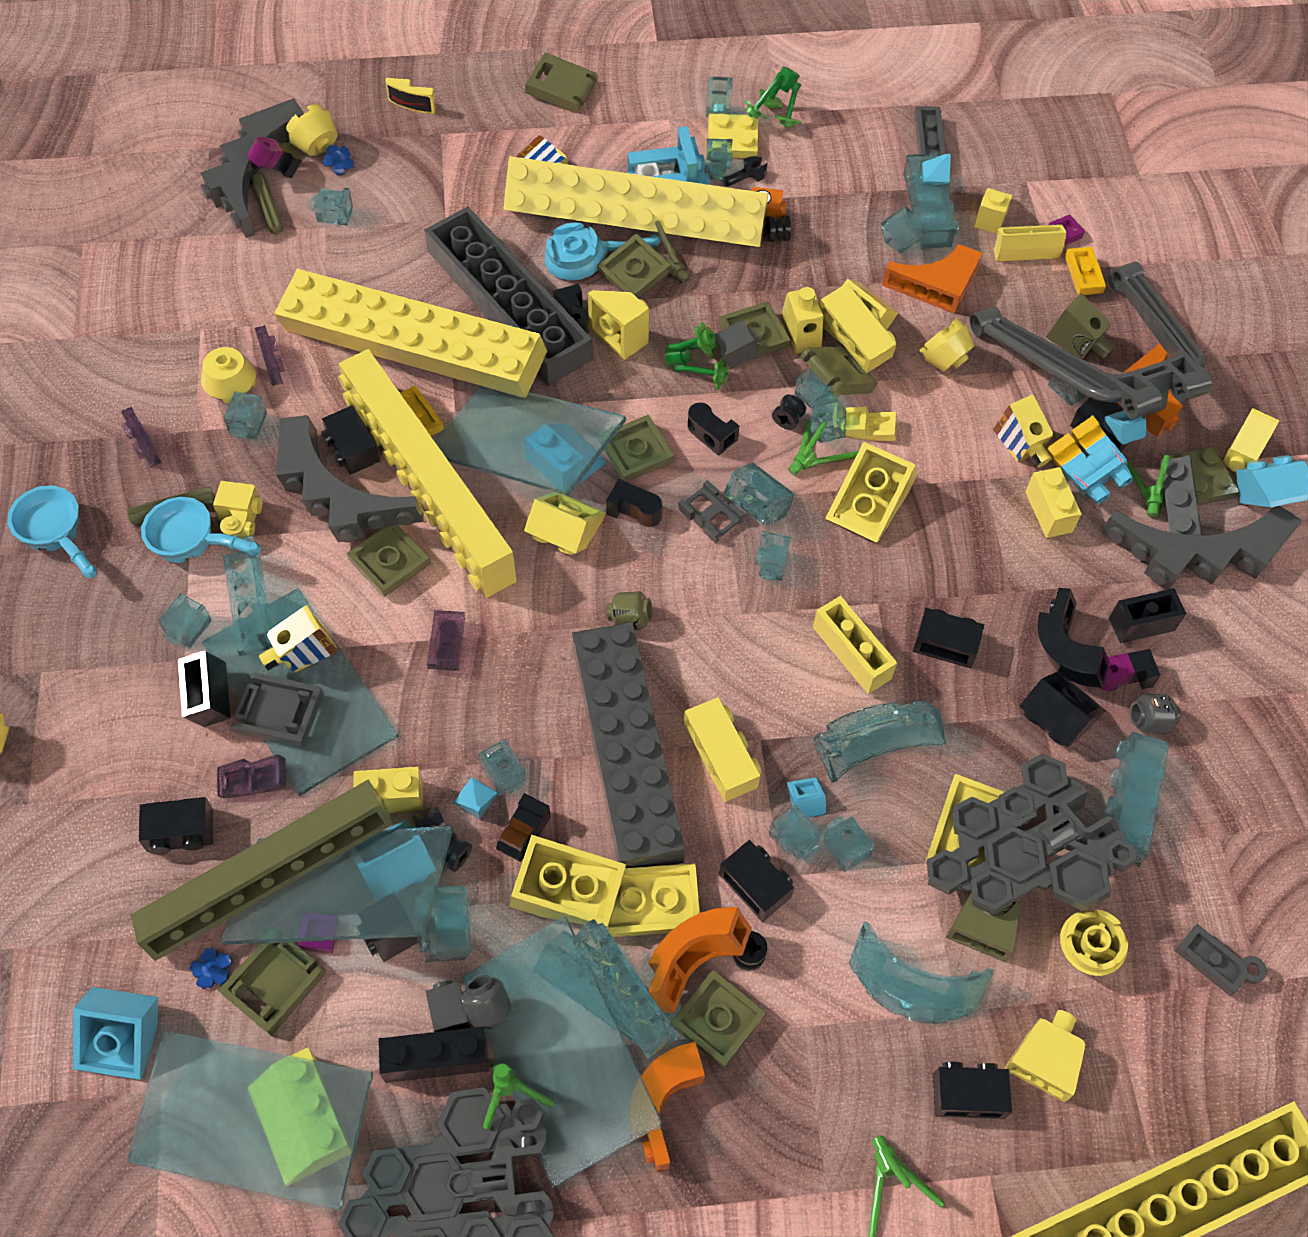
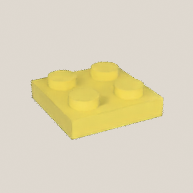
M709 114L708 157L747 158L749 156H757L758 118L755 119L754 117H749V115Z

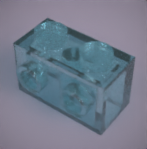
M753 462L731 472L723 493L765 527L786 517L795 493Z
M466 885L426 887L421 899H417L416 902L417 918L423 919V932H419L420 952H425L426 963L466 960L471 953Z

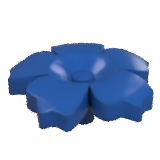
M329 145L325 149L328 154H325L322 163L324 167L332 166L331 171L336 176L342 175L344 170L348 171L350 168H353L354 161L349 158L351 154L348 148L342 146L339 149L337 145Z
M206 948L204 953L200 955L202 961L191 962L189 969L192 971L193 976L198 978L196 985L202 989L212 988L214 981L222 986L228 980L230 972L227 968L232 965L230 955H225L222 952L217 955L215 948Z

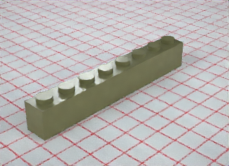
M368 779L131 914L137 944L156 961L393 825V822L383 799Z

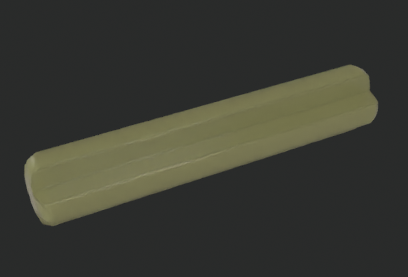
M263 173L253 174L251 179L269 230L272 234L281 233L284 227L266 177Z
M207 486L130 507L127 509V514L131 524H138L144 521L145 516L154 506L167 499L180 496L189 497L206 505L213 503L215 496L212 488Z

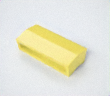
M1063 225L998 228L994 246L996 261L1060 258L1067 232Z

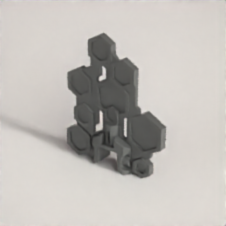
M1040 754L1022 764L1023 784L1019 787L1009 789L990 803L970 797L953 806L954 834L958 835L959 848L952 852L944 850L927 859L926 864L929 886L948 895L956 890L971 892L972 905L992 915L1012 905V902L1038 887L1043 890L1051 887L1054 899L1084 912L1110 897L1111 886L1109 876L1114 874V869L1123 872L1134 866L1136 854L1134 845L1126 842L1124 833L1118 828L1112 817L1107 816L1088 828L1085 827L1074 812L1084 807L1087 788H1083L1078 781L1067 777L1065 763ZM1045 806L1046 821L1026 832L1018 829L1036 819V811ZM984 847L985 861L975 867L969 866L968 862L979 857L978 850ZM1067 849L1070 851L1047 864L1046 859L1061 850Z
M483 1087L451 1092L437 1123L443 1135L435 1136L431 1144L373 1151L362 1174L370 1187L360 1199L348 1201L338 1226L345 1237H555L549 1229L555 1215L554 1203L550 1195L545 1191L518 1194L515 1158L544 1155L548 1139L547 1130L541 1121L545 1113L533 1098L517 1100L512 1111L507 1104H499L490 1128L485 1130L483 1124L492 1099L488 1089ZM494 1151L491 1160L461 1164L456 1157ZM505 1176L504 1180L486 1182L488 1178ZM494 1199L505 1216L493 1218L488 1210L460 1214L464 1203ZM406 1204L416 1221L409 1222L405 1215L390 1217L387 1211L390 1206Z

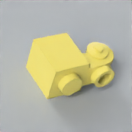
M220 481L213 506L221 521L220 529L222 533L231 536L237 535L245 540L246 538H253L255 533L254 521L256 515L261 513L263 505L262 498L259 497L255 485Z

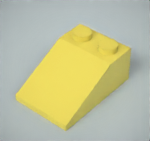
M863 442L825 519L878 543L907 497L919 473L917 466Z
M531 835L511 895L509 907L543 918L607 928L626 864Z

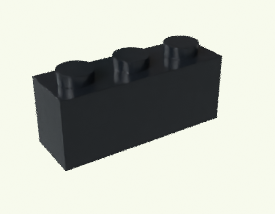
M484 1027L378 1038L379 1074L385 1083L489 1071L488 1042Z

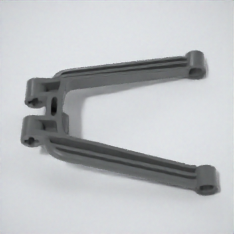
M1137 261L1113 268L1108 275L1109 284L1114 291L1124 293L1170 356V358L1138 370L1122 374L1106 373L1085 360L1016 325L1005 317L1002 318L999 309L995 306L970 315V326L976 336L987 334L1091 399L1100 402H1118L1123 407L1126 415L1131 419L1164 410L1167 405L1169 388L1181 402L1205 395L1212 389L1211 377L1204 369L1205 357L1203 352L1144 277L1143 268Z

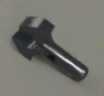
M749 156L744 159V168L726 176L723 179L724 184L729 187L748 177H753L759 182L765 178L768 164L766 163L761 166L762 157Z

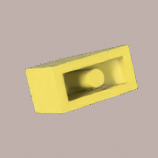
M987 188L974 227L997 234L998 228H1001L1013 195Z
M1252 408L1222 461L1225 467L1236 472V469L1246 468L1248 462L1257 461L1280 420Z

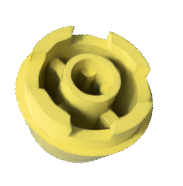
M320 104L307 106L309 109L307 113L303 114L300 118L295 114L286 126L290 143L309 156H316L325 152V149L329 145H333L338 136L331 113L328 110H324Z
M956 318L950 323L949 327L939 331L925 343L920 352L925 356L924 360L945 372L952 365L957 369L967 361L969 357L966 354L975 345L968 325H964L959 318Z
M230 347L217 348L211 351L203 361L200 378L201 386L210 397L222 399L223 403L226 404L236 403L245 399V394L252 386L255 387L256 370L254 365L238 350Z
M1099 909L1079 911L1071 915L1065 921L1060 934L1061 947L1067 962L1077 971L1095 976L1108 975L1118 970L1124 963L1128 952V941L1120 926V921L1112 914Z

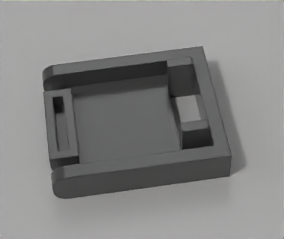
M252 673L250 681L256 685H246L234 715L235 719L239 722H232L231 731L245 736L304 749L324 695L322 687L265 674ZM301 703L307 704L308 707L299 726L294 721Z

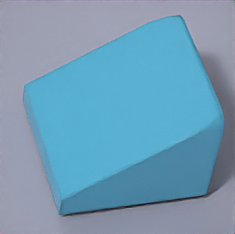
M1123 410L1105 417L1106 423L1121 444H1127L1146 437V418L1143 416L1131 419Z
M818 778L787 783L796 819L820 816L826 813V796Z

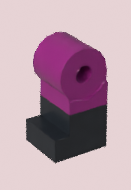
M260 136L256 138L247 154L249 160L261 168L268 167L281 171L283 176L289 178L294 176L303 161L292 144Z
M1146 649L1108 657L1110 663L1102 690L1114 691L1120 685L1137 682L1140 683L1141 689L1153 688L1161 675L1151 650Z

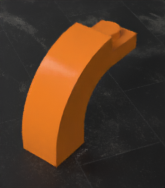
M724 907L699 913L682 922L660 942L648 962L655 972L648 993L664 1013H675L688 978L702 963L718 956L743 955L752 927L739 908Z
M695 1041L674 1047L657 1057L643 1072L633 1093L630 1112L632 1140L647 1138V1141L642 1142L645 1160L647 1164H654L656 1172L670 1168V1159L659 1121L662 1106L675 1092L704 1083L705 1073Z

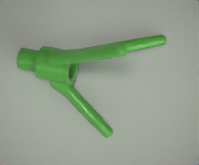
M809 419L798 454L793 458L794 462L788 467V470L792 475L796 476L802 469L806 470L809 466L814 467L819 464L855 458L859 451L817 458L812 449L826 428L827 422L823 421L808 443L813 425V420Z
M1164 455L1156 485L1149 486L1148 488L1127 459V468L1141 490L1143 498L1146 499L1145 504L1148 506L1147 515L1149 517H1158L1160 507L1163 506L1165 501L1163 483L1170 458L1169 455Z
M495 1061L490 1062V1066L494 1071L493 1082L495 1087L483 1124L485 1130H488L491 1126L501 1097L511 1095L515 1090L525 1093L550 1108L554 1107V1101L521 1082L515 1077L513 1070L506 1064H498Z
M881 1135L872 1140L876 1150L874 1157L877 1165L875 1167L876 1181L869 1237H876L883 1182L886 1177L896 1175L905 1188H910L912 1182L939 1207L945 1205V1202L898 1158L894 1148L888 1145L885 1136Z

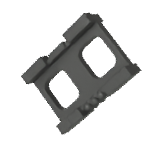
M708 480L703 483V487L686 501L681 500L678 503L679 511L690 521L694 519V522L700 528H703V532L715 543L735 525L743 522L744 512L734 503L729 505V501L722 498V495H719V490ZM699 496L706 497L712 503L702 512L697 511L690 504ZM722 513L732 522L724 529L719 530L710 521Z

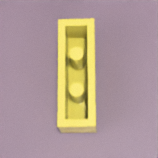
M846 283L820 300V308L825 323L866 373L893 357L897 344L895 337L889 330L883 328L879 323L876 313L865 306L861 295L856 290H852Z
M841 596L816 611L813 629L867 694L892 680L897 666L896 660Z
M719 697L686 710L684 712V726L723 801L727 802L757 789L762 770L755 757L751 758L746 750L748 744L745 736L741 731H736L733 725L734 718L731 710L727 705L723 707Z

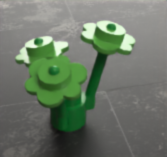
M783 66L767 90L760 89V99L754 106L746 100L743 101L748 106L745 110L749 113V117L757 119L760 116L766 120L767 117L758 110L761 105L764 104L771 109L774 107L781 109L783 105L781 99L776 97V94L779 90L789 93L790 89H792L786 116L775 114L774 117L780 119L779 124L784 125L785 128L793 127L794 123L802 124V121L791 118L797 92L802 85L797 82L800 75L792 69Z
M703 322L695 328L696 338L666 345L665 360L669 367L675 366L676 372L687 371L714 376L715 390H719L721 385L727 382L729 376V368L724 363V358H720L719 362H716L715 370L686 365L687 362L691 361V350L702 348L706 355L711 354L712 359L715 358L714 350L718 349L715 333H713L710 327H706Z

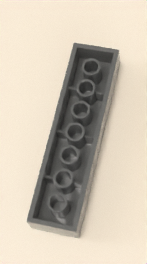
M469 206L424 230L427 250L430 255L490 321L541 335L547 353L538 374L548 386L593 360L592 338Z
M633 622L572 632L573 650L617 862L626 864L625 868L683 863L685 848Z

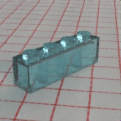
M937 153L907 155L903 172L921 249L952 247L954 236H957L959 231L958 221L953 218V202L949 201L948 198L949 186L923 184L922 163L938 157Z
M1132 731L1126 741H1120L1117 748L1116 759H1120L1119 768L1114 769L1111 777L1110 786L1114 787L1113 796H1109L1107 799L1104 814L1114 819L1118 828L1124 833L1126 842L1134 845L1136 854L1134 866L1139 867L1149 854L1170 743Z

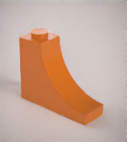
M958 244L948 256L930 264L904 265L890 261L885 270L882 286L955 314L978 271L983 253Z
M1159 343L1123 373L1162 362L1168 359L1169 355ZM1170 391L1168 392L1167 405L1164 410L1144 416L1146 418V429L1156 437L1165 430L1170 432L1180 421L1178 415L1183 405L1174 398Z

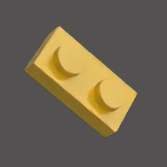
M1093 247L1067 249L1065 259L1077 294L1104 293L1106 284Z
M416 385L400 392L430 436L444 430L443 422Z

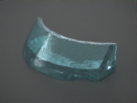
M914 701L906 705L890 702L866 707L830 722L826 725L827 732L816 734L814 737L815 747L832 783L838 781L843 774L854 766L877 755L904 748L942 745L946 743L941 711L927 701Z
M866 921L863 922L849 960L853 973H856L861 983L867 989L866 993L879 1005L891 1013L899 1014L909 1018L911 1021L930 1024L947 1023L949 1020L964 1016L968 1017L977 1012L994 972L993 969L987 967L986 970L980 972L971 971L969 975L943 976L919 970L890 952L879 940L877 934L874 933L870 923Z

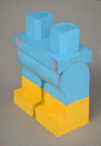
M1093 415L1071 430L1072 436L1067 433L1047 448L1052 461L1057 467L1061 468L1062 473L1079 490L1080 494L1084 498L1088 496L1097 505H1100L1110 497V492L1104 486L1108 481L1112 479L1119 489L1124 488L1133 481V477L1127 468V459L1104 433Z

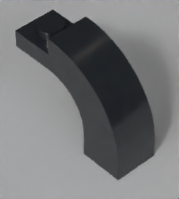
M1059 588L1056 599L1053 598L1051 600L1050 613L1039 612L1037 627L1040 642L1052 666L1062 676L1083 686L1102 689L1110 663L1104 647L1079 644L1069 638V630L1077 602L1071 589Z

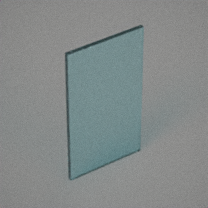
M480 386L437 438L435 443L450 462L569 496L627 419L624 415L529 392L526 398Z
M297 588L202 641V644L207 652L226 662L228 685L239 702L246 685H256L250 681L251 674L254 672L322 687L324 695L304 749L264 740L277 762L283 763L284 773L298 795L301 796L399 736L333 638L332 640L338 652L300 671L292 672L284 662L269 671L265 668L259 655L273 647L267 636L268 632L306 605L317 616L302 592ZM301 703L294 721L299 726L308 707L307 704Z
M451 826L382 830L229 918L221 942L224 945L425 936L453 829ZM258 838L257 842L263 840L264 838Z
M566 916L558 918L553 923L462 977L465 985L472 979L482 975H489L491 978H497L502 981L511 1002V1011L500 1027L493 1030L485 1028L499 1064H506L511 1068L515 1077L521 1082L545 1095L555 1103L554 1107L550 1108L536 1100L545 1113L541 1123L547 1130L548 1139L544 1155L538 1156L552 1188L561 1186L568 1179L664 1125ZM515 1090L512 1093L515 1102L532 1098L519 1090Z
M163 1031L127 1162L341 1210L369 1089L373 1079V1072Z

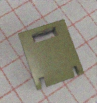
M545 52L525 84V93L573 113H578L592 91L598 75L591 70ZM543 71L547 76L544 81L539 79Z
M846 347L806 348L800 355V358L807 362L806 364L826 386H832L830 391L835 396L871 393L878 384L869 372L866 373Z
M277 929L270 932L218 990L222 996L270 1036L275 1033L326 973V969L321 965H318L313 970L316 966V961L286 936L275 947L282 937V933ZM248 989L267 1004L260 1012V1016L240 1000Z

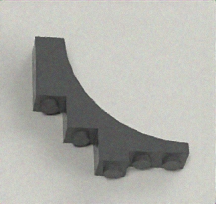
M294 98L239 118L241 130L238 131L240 138L220 145L223 156L219 157L222 165L201 172L204 184L200 186L207 200L211 198L216 208L223 206L226 213L231 212L230 218L235 229H241L246 238L255 235L247 205L249 190L253 183L251 177L253 174H257L261 168L252 163L247 154L259 136L286 143L290 142L286 126L295 114L298 118L304 114Z
M308 415L280 419L276 476L286 491H299L303 489L302 502L311 516H326L329 514L328 527L338 542L349 543L355 540L366 539L367 529L369 528L381 529L385 526H406L412 523L423 522L424 512L416 496L389 497L374 495L352 488L337 479L322 463L318 450L317 430Z
M1276 506L1262 518L1248 526L1227 533L1205 536L1181 535L1152 528L1116 510L1109 517L1102 533L1108 536L1112 542L1118 543L1131 552L1134 557L1147 563L1148 567L1144 574L1149 576L1153 582L1162 585L1166 589H1170L1187 568L1193 571L1199 578L1213 584L1230 562L1242 572L1256 579L1290 538L1302 520L1283 507Z

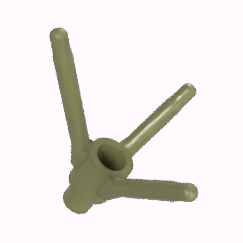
M657 220L655 225L669 255L666 261L671 264L672 271L668 274H671L674 278L677 277L682 283H685L690 276L678 258L673 241L671 239L668 240L660 221Z

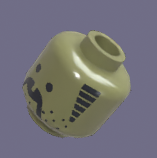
M641 591L616 593L612 603L607 605V618L609 621H613L614 625L633 622L634 630H641L652 620L653 608L651 599L646 598Z

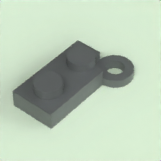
M1198 924L1191 929L1175 949L1177 954L1229 996H1232L1244 981L1256 984L1261 982L1267 975V968L1261 959L1255 956H1247L1244 959L1239 958ZM1248 964L1254 965L1257 968V975H1251L1247 971Z

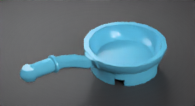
M577 222L567 223L557 227L553 231L554 235L551 238L548 237L545 250V265L548 271L559 279L568 281L581 280L593 275L598 270L597 265L605 260L607 251H616L625 242L602 241L591 227L589 229L584 228L582 223ZM655 234L642 238L651 247L654 246V248L661 243V238Z
M53 485L39 486L24 492L14 501L8 512L7 525L14 537L38 551V548H45L47 551L63 548L71 557V561L82 571L83 576L94 578L97 575L95 565H92L86 558L85 553L80 551L72 542L77 534L76 528L78 524L80 525L79 505L73 494L65 488Z
M180 496L159 503L145 516L141 526V538L146 547L168 562H187L185 558L191 556L195 559L209 545L227 546L232 550L237 549L252 556H256L261 552V547L257 542L241 539L237 535L212 533L209 511L203 503L194 498Z

